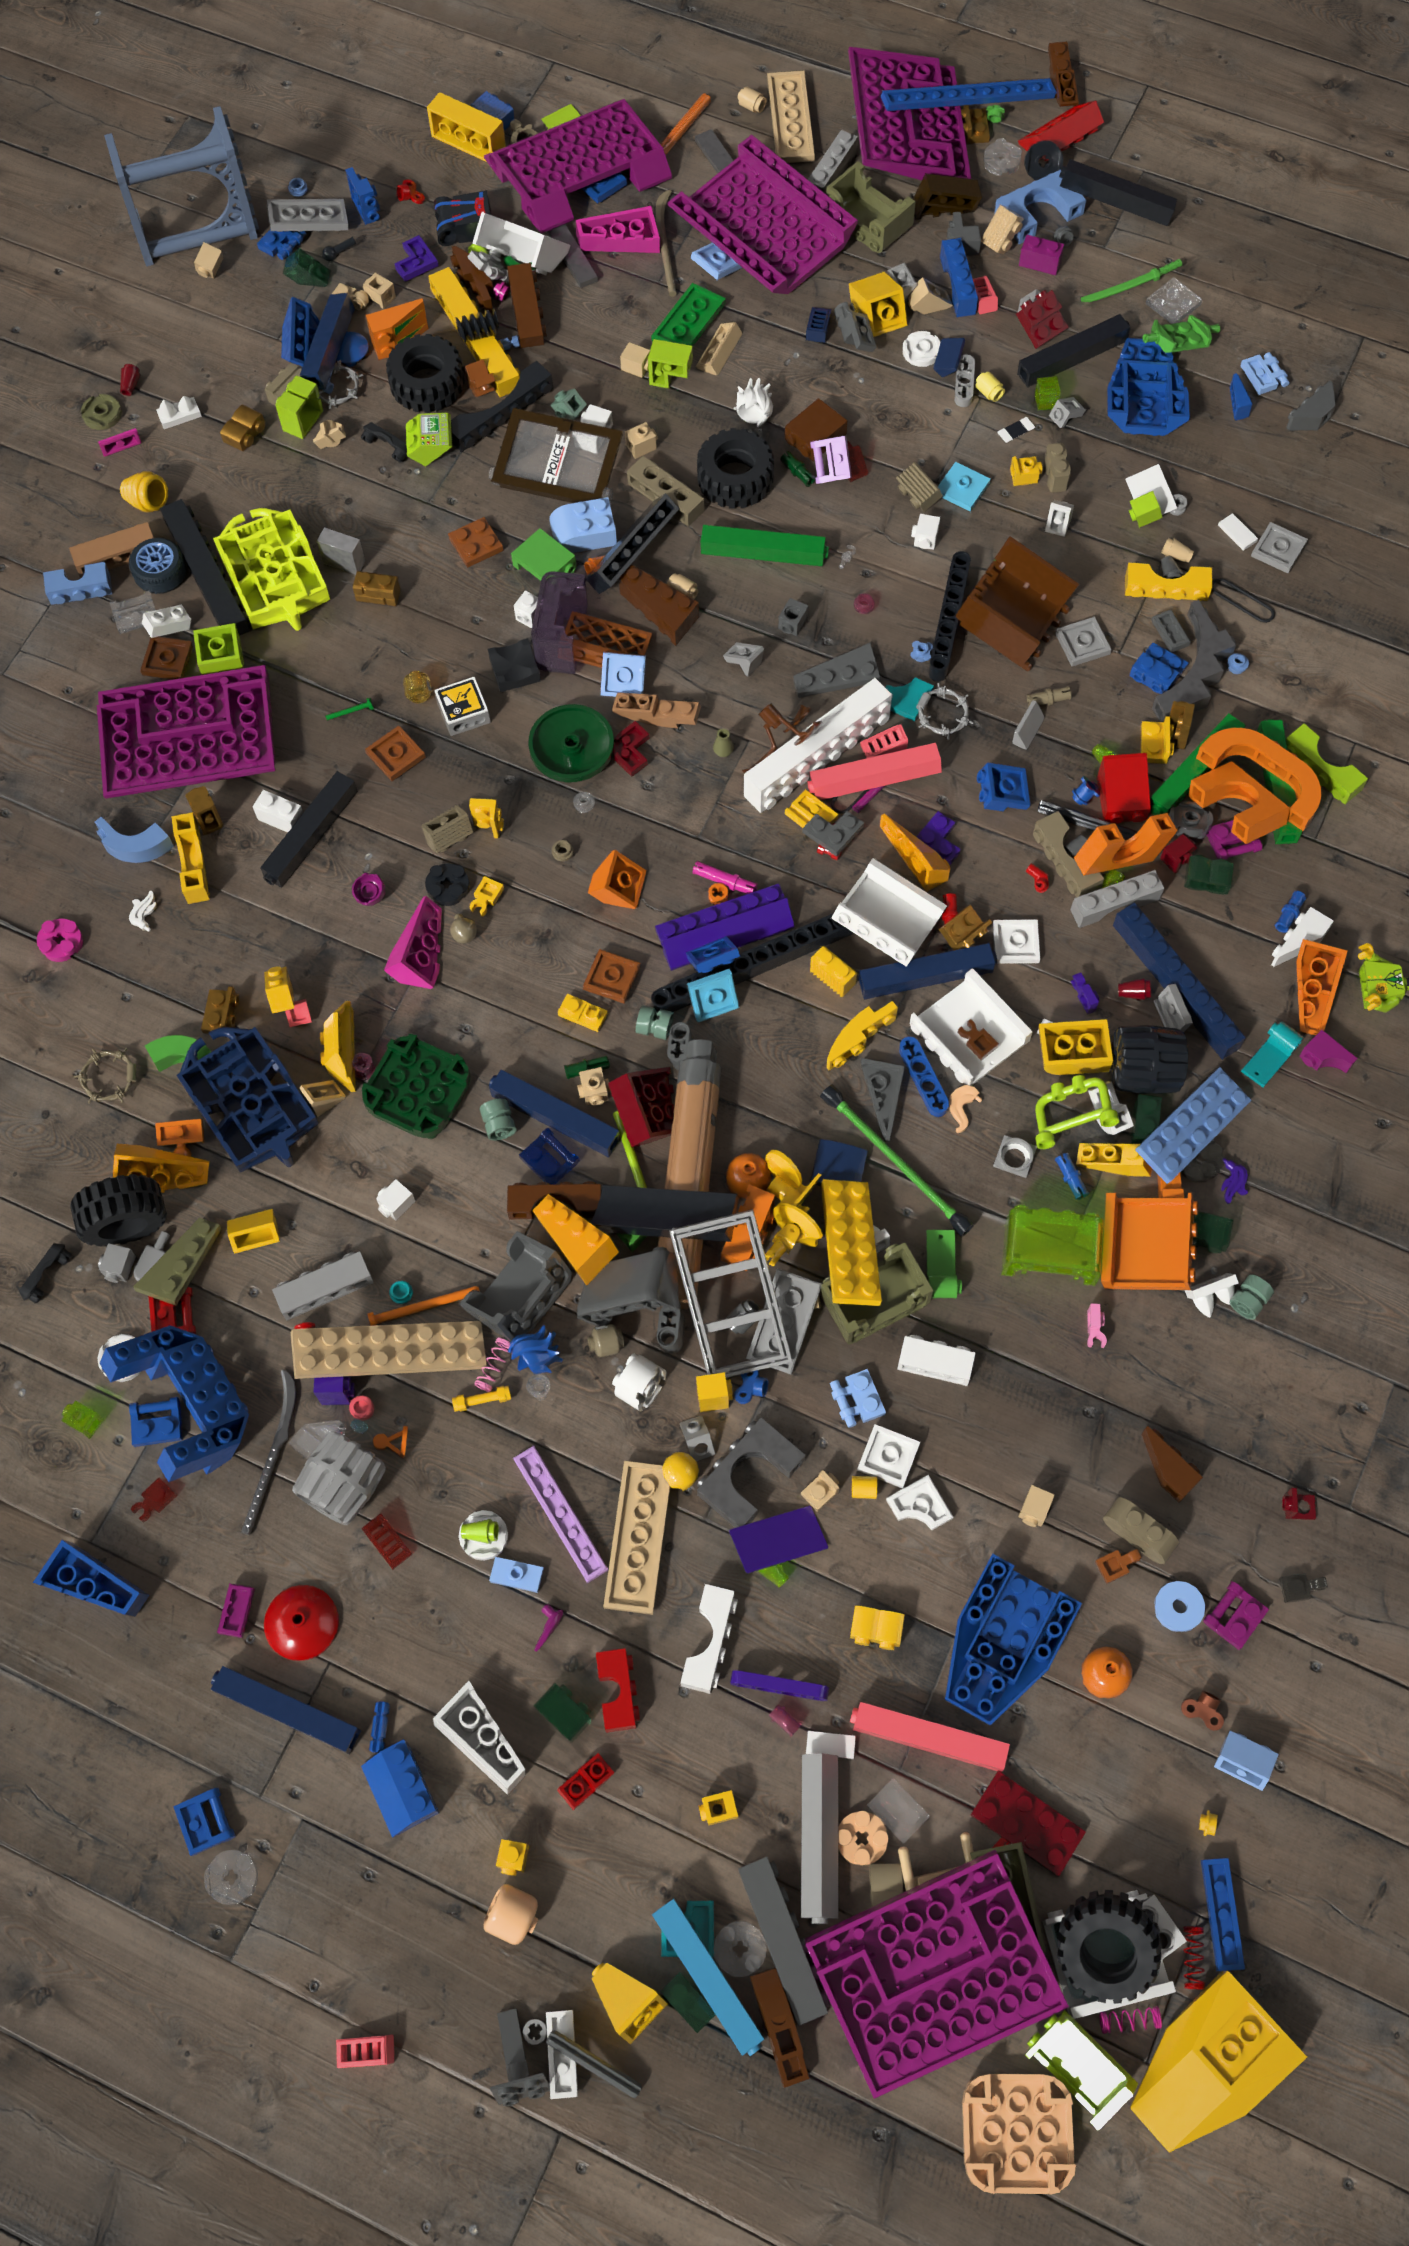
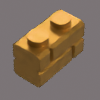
M357 571L353 583L356 601L397 606L401 591L398 576Z
M205 786L194 788L185 795L204 835H208L224 826Z

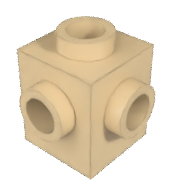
M602 1068L579 1072L581 1084L577 1085L580 1098H585L586 1105L597 1106L603 1104L604 1101H608L607 1092H611L608 1085L609 1079H604Z

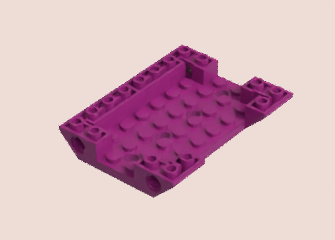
M625 99L615 101L484 155V159L501 182L510 181L520 194L522 210L540 234L574 220L566 194L630 168V180L639 192L672 179V173L663 147Z

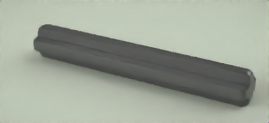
M552 2030L546 2041L548 2045L630 2097L636 2098L642 2088L640 2083L558 2031Z

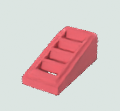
M988 277L974 278L973 282L978 296L977 310L979 314L997 311L998 297Z
M899 724L861 741L860 746L867 759L906 750L908 738L902 725ZM880 742H881V744H882V746H883V748H881V749H880V747H879V745H878V743H880ZM870 745H873L875 752L872 753Z
M393 2034L336 2040L337 2068L387 2065L395 2061ZM360 2043L362 2060H359L358 2044ZM369 2043H372L373 2059H370ZM347 2044H351V2061H348Z

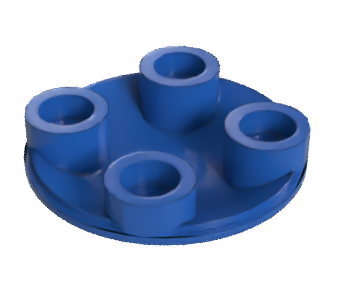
M346 332L336 361L341 360V363H345L348 367L355 366L356 362L364 358L369 352L366 338L356 332Z

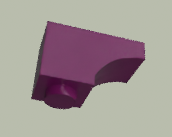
M1323 1030L1304 1047L1299 1056L1307 1066L1313 1067L1316 1071L1322 1067H1334L1345 1073L1353 1067L1358 1059Z

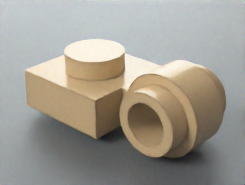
M339 283L332 293H348L356 310L364 309L369 303V295L365 291H357L355 288Z

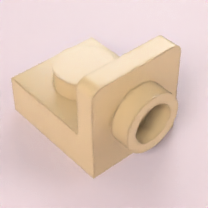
M822 1470L819 1476L801 1492V1495L818 1512L839 1493V1481L832 1473L826 1474Z

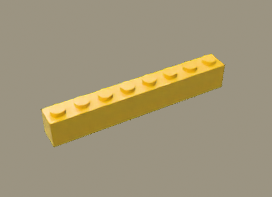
M450 267L428 276L432 293L457 332L458 328L455 317L461 322L463 315L469 320L470 314H473L477 319L478 308L475 301L470 300L466 287L461 286L458 275L456 273L453 274ZM490 330V337L483 332L482 339L479 338L478 334H475V340H472L468 335L467 342L464 343L475 360L483 359L488 373H493L495 381L492 384L498 396L501 398L510 394L515 388L521 373L518 368H514L510 355L505 354L501 341L496 340L493 330Z

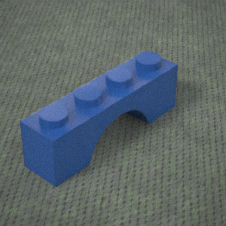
M961 238L942 240L940 260L944 272H948L950 276L952 303L956 317L976 315L978 296Z

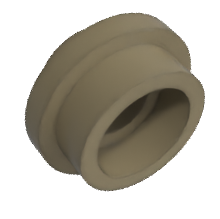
M559 840L552 847V856L558 861H567L573 856V847L569 842Z

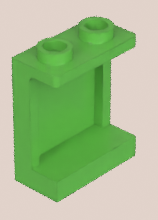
M540 528L511 553L513 566L518 570L524 567L544 583L545 590L548 593L552 589L557 588L561 581L567 576L572 575L576 569L575 555Z

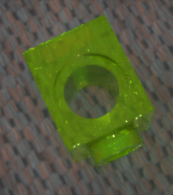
M1057 376L1037 378L1034 395L1038 410L1053 409L1055 403L1060 398L1061 391Z

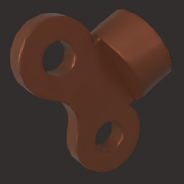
M1203 1690L1198 1701L1193 1698H1187L1182 1702V1713L1188 1718L1199 1717L1203 1719L1205 1725L1210 1730H1219L1224 1724L1222 1714L1216 1711L1221 1700L1215 1695ZM1193 1705L1195 1707L1194 1711H1188L1187 1706ZM1212 1717H1216L1218 1719V1722L1216 1724H1212L1210 1722V1719Z

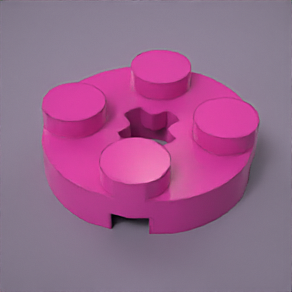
M68 919L45 921L37 935V946L46 958L55 962L71 959L70 956L75 952L78 953L83 945L82 933L76 923ZM60 936L65 938L60 944H57L55 941Z

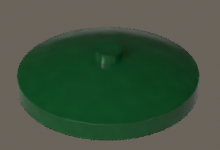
M568 704L550 709L537 719L531 728L528 746L534 765L544 775L561 782H580L594 777L607 766L614 751V736L609 722L598 711L584 705Z

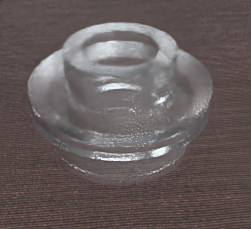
M581 792L574 797L573 804L579 812L588 813L593 809L595 799L592 794Z

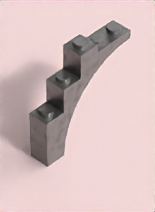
M1199 600L1191 602L1187 614L1194 628L1197 641L1196 660L1182 681L1170 690L1155 697L1152 710L1160 722H1164L1165 716H1170L1173 701L1195 704L1194 712L1207 708L1211 697L1208 687L1220 682L1224 671L1221 661L1228 659L1236 647L1235 639L1229 635L1226 629L1218 632L1217 625L1211 621L1207 609L1202 606Z

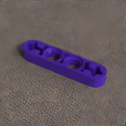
M732 1671L730 1681L731 1685L818 1701H827L829 1687L744 1671Z

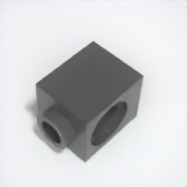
M789 598L779 615L778 629L786 634L798 636L808 619L809 606Z

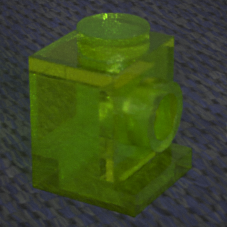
M75 1400L73 1404H68L64 1408L61 1421L90 1439L104 1419L97 1412Z

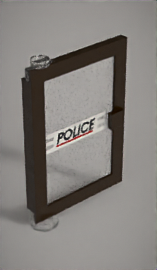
M513 408L496 466L491 467L489 470V479H491L492 484L500 485L501 488L570 503L608 497L611 505L613 489L608 488L623 431Z

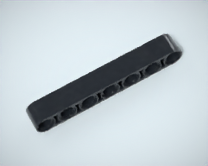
M958 551L952 557L931 654L929 677L936 682L943 681L948 674L959 621L956 618V614L962 607L971 562L970 555L964 551Z

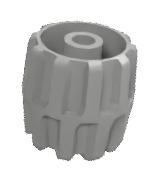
M331 1431L324 1437L306 1461L292 1491L297 1497L318 1512L342 1525H348L371 1498L386 1467L382 1460L375 1457L374 1453L361 1448V1444L351 1441L343 1434Z

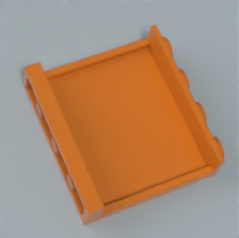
M1106 1193L1101 1282L1105 1289L1191 1290V1282H1195V1268H1192V1260H1196V1245H1193V1237H1197V1223H1194V1215H1198V1201H1194L1192 1193H1188V1198H1118L1116 1193Z

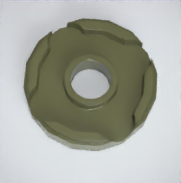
M99 394L98 397L94 398L92 396L83 403L81 414L88 427L95 430H105L119 422L122 416V409L117 399L113 396ZM99 410H106L102 414L97 413Z

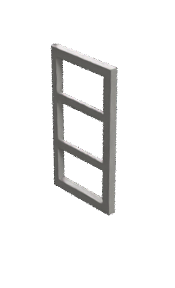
M754 1210L669 1230L707 1374L725 1372V1377L727 1378L792 1362L793 1359ZM737 1224H747L755 1258L691 1273L682 1238ZM758 1267L768 1309L704 1324L694 1282ZM771 1318L780 1350L779 1354L716 1368L707 1333Z

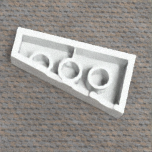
M468 1681L433 1718L434 1726L508 1795L525 1777V1768L508 1741H506L496 1722L492 1719L484 1703L478 1697L470 1681Z

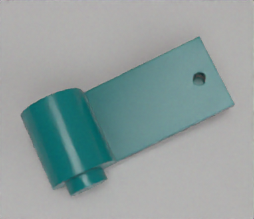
M1282 1021L1279 1024L1275 1022L1267 1032L1270 1035L1268 1040L1241 1070L1243 1074L1263 1088L1305 1038Z

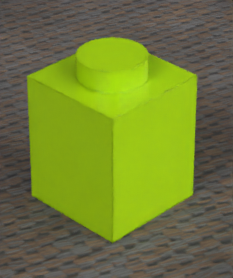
M1153 491L1130 501L1132 509L1128 511L1132 522L1137 521L1139 528L1163 518Z

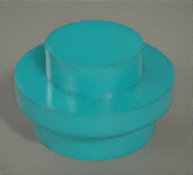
M397 1281L390 1287L389 1295L393 1302L405 1304L411 1300L413 1289L408 1282Z

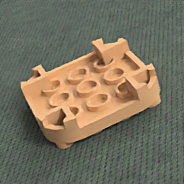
M984 2074L968 2082L962 2100L963 2147L966 2174L973 2185L984 2192L993 2194L1060 2193L1061 2190L1069 2185L1072 2177L1075 2176L1076 2164H1074L1072 2123L1073 2102L1071 2093H1069L1061 2081L1055 2077L1043 2074Z

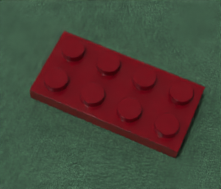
M997 1771L970 1816L1010 1844L1022 1842L1024 1854L1057 1877L1060 1876L1086 1833L1082 1828L1000 1771Z

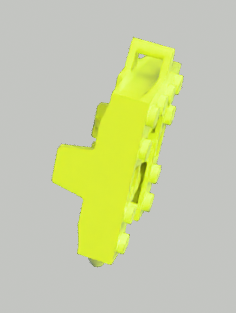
M267 508L250 510L252 518H263L239 527L237 526L245 522L243 514L237 515L226 525L220 536L213 539L252 628L256 629L287 620L295 630H300L302 628L300 615L330 600L327 586L316 565L301 526H298L291 510L281 512Z

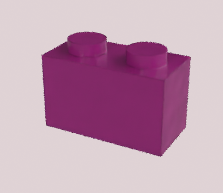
M1027 235L1021 248L1019 266L1056 276L1062 260L1064 244Z

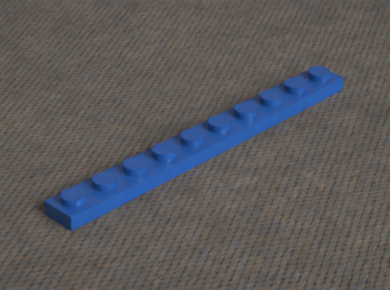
M1048 78L883 90L881 99L887 111L1052 99L1057 92L1051 79Z

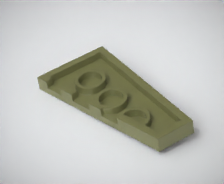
M198 1218L133 1286L135 1291L177 1306L222 1230L220 1224Z

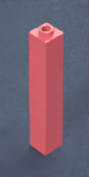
M936 743L814 770L810 771L811 780L807 781L808 790L811 794L814 793V796L819 800H825L942 773L941 757Z
M860 1702L859 1708L853 1707L850 1722L854 1723V1731L994 1771L1002 1772L1005 1768L1010 1746L1008 1743Z

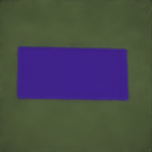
M811 1506L729 1530L746 1573L828 1549L827 1542Z

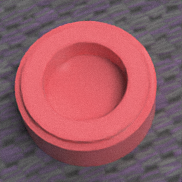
M360 1395L352 1399L349 1410L355 1419L364 1421L373 1415L374 1404L369 1397Z

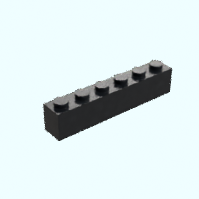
M666 493L654 500L585 580L598 594L611 588L679 510V507Z

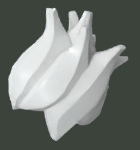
M750 378L745 391L738 386L737 406L733 409L737 410L741 419L747 423H757L759 428L773 412V403L770 399L772 393H768L771 385L768 383L763 388L764 385H760V378H758L753 388V380Z

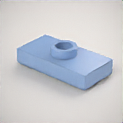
M495 1557L489 1581L490 1583L538 1593L544 1568Z

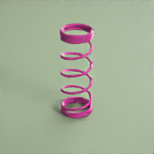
M1157 2006L1153 2007V2010L1148 2007L1145 2011L1144 2021L1140 2010L1136 2008L1133 2013V2023L1129 2013L1124 2009L1121 2014V2024L1114 2011L1110 2012L1109 2022L1107 2014L1100 2012L1099 2018L1102 2033H1111L1112 2013L1115 2014L1122 2033L1124 2012L1127 2013L1132 2030L1135 2031L1136 2010L1142 2018L1145 2030H1147L1148 2009L1153 2014L1155 2028L1161 2029L1162 2018L1160 2009Z

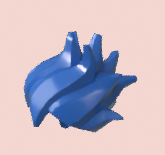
M543 1325L537 1333L522 1334L513 1338L508 1352L512 1353V1360L520 1356L517 1368L519 1371L529 1367L535 1375L545 1372L552 1373L548 1366L554 1362L563 1361L562 1358L556 1356L560 1353L556 1351L559 1345L552 1346L556 1336L554 1331L552 1333L549 1332V1335L544 1338L545 1326Z

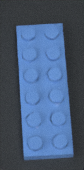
M1219 1067L1135 1151L1168 1184L1233 1120L1251 1099Z

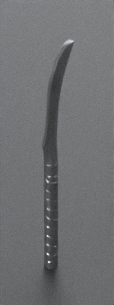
M285 1370L281 1371L284 1390L282 1413L267 1457L268 1459L266 1460L241 1533L245 1535L251 1534L280 1449L288 1440V1429L295 1404L296 1387L292 1376Z

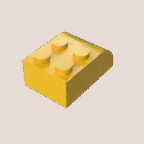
M1107 1019L1039 1024L1043 1066L1047 1073L1068 1075L1109 1072L1113 1063Z

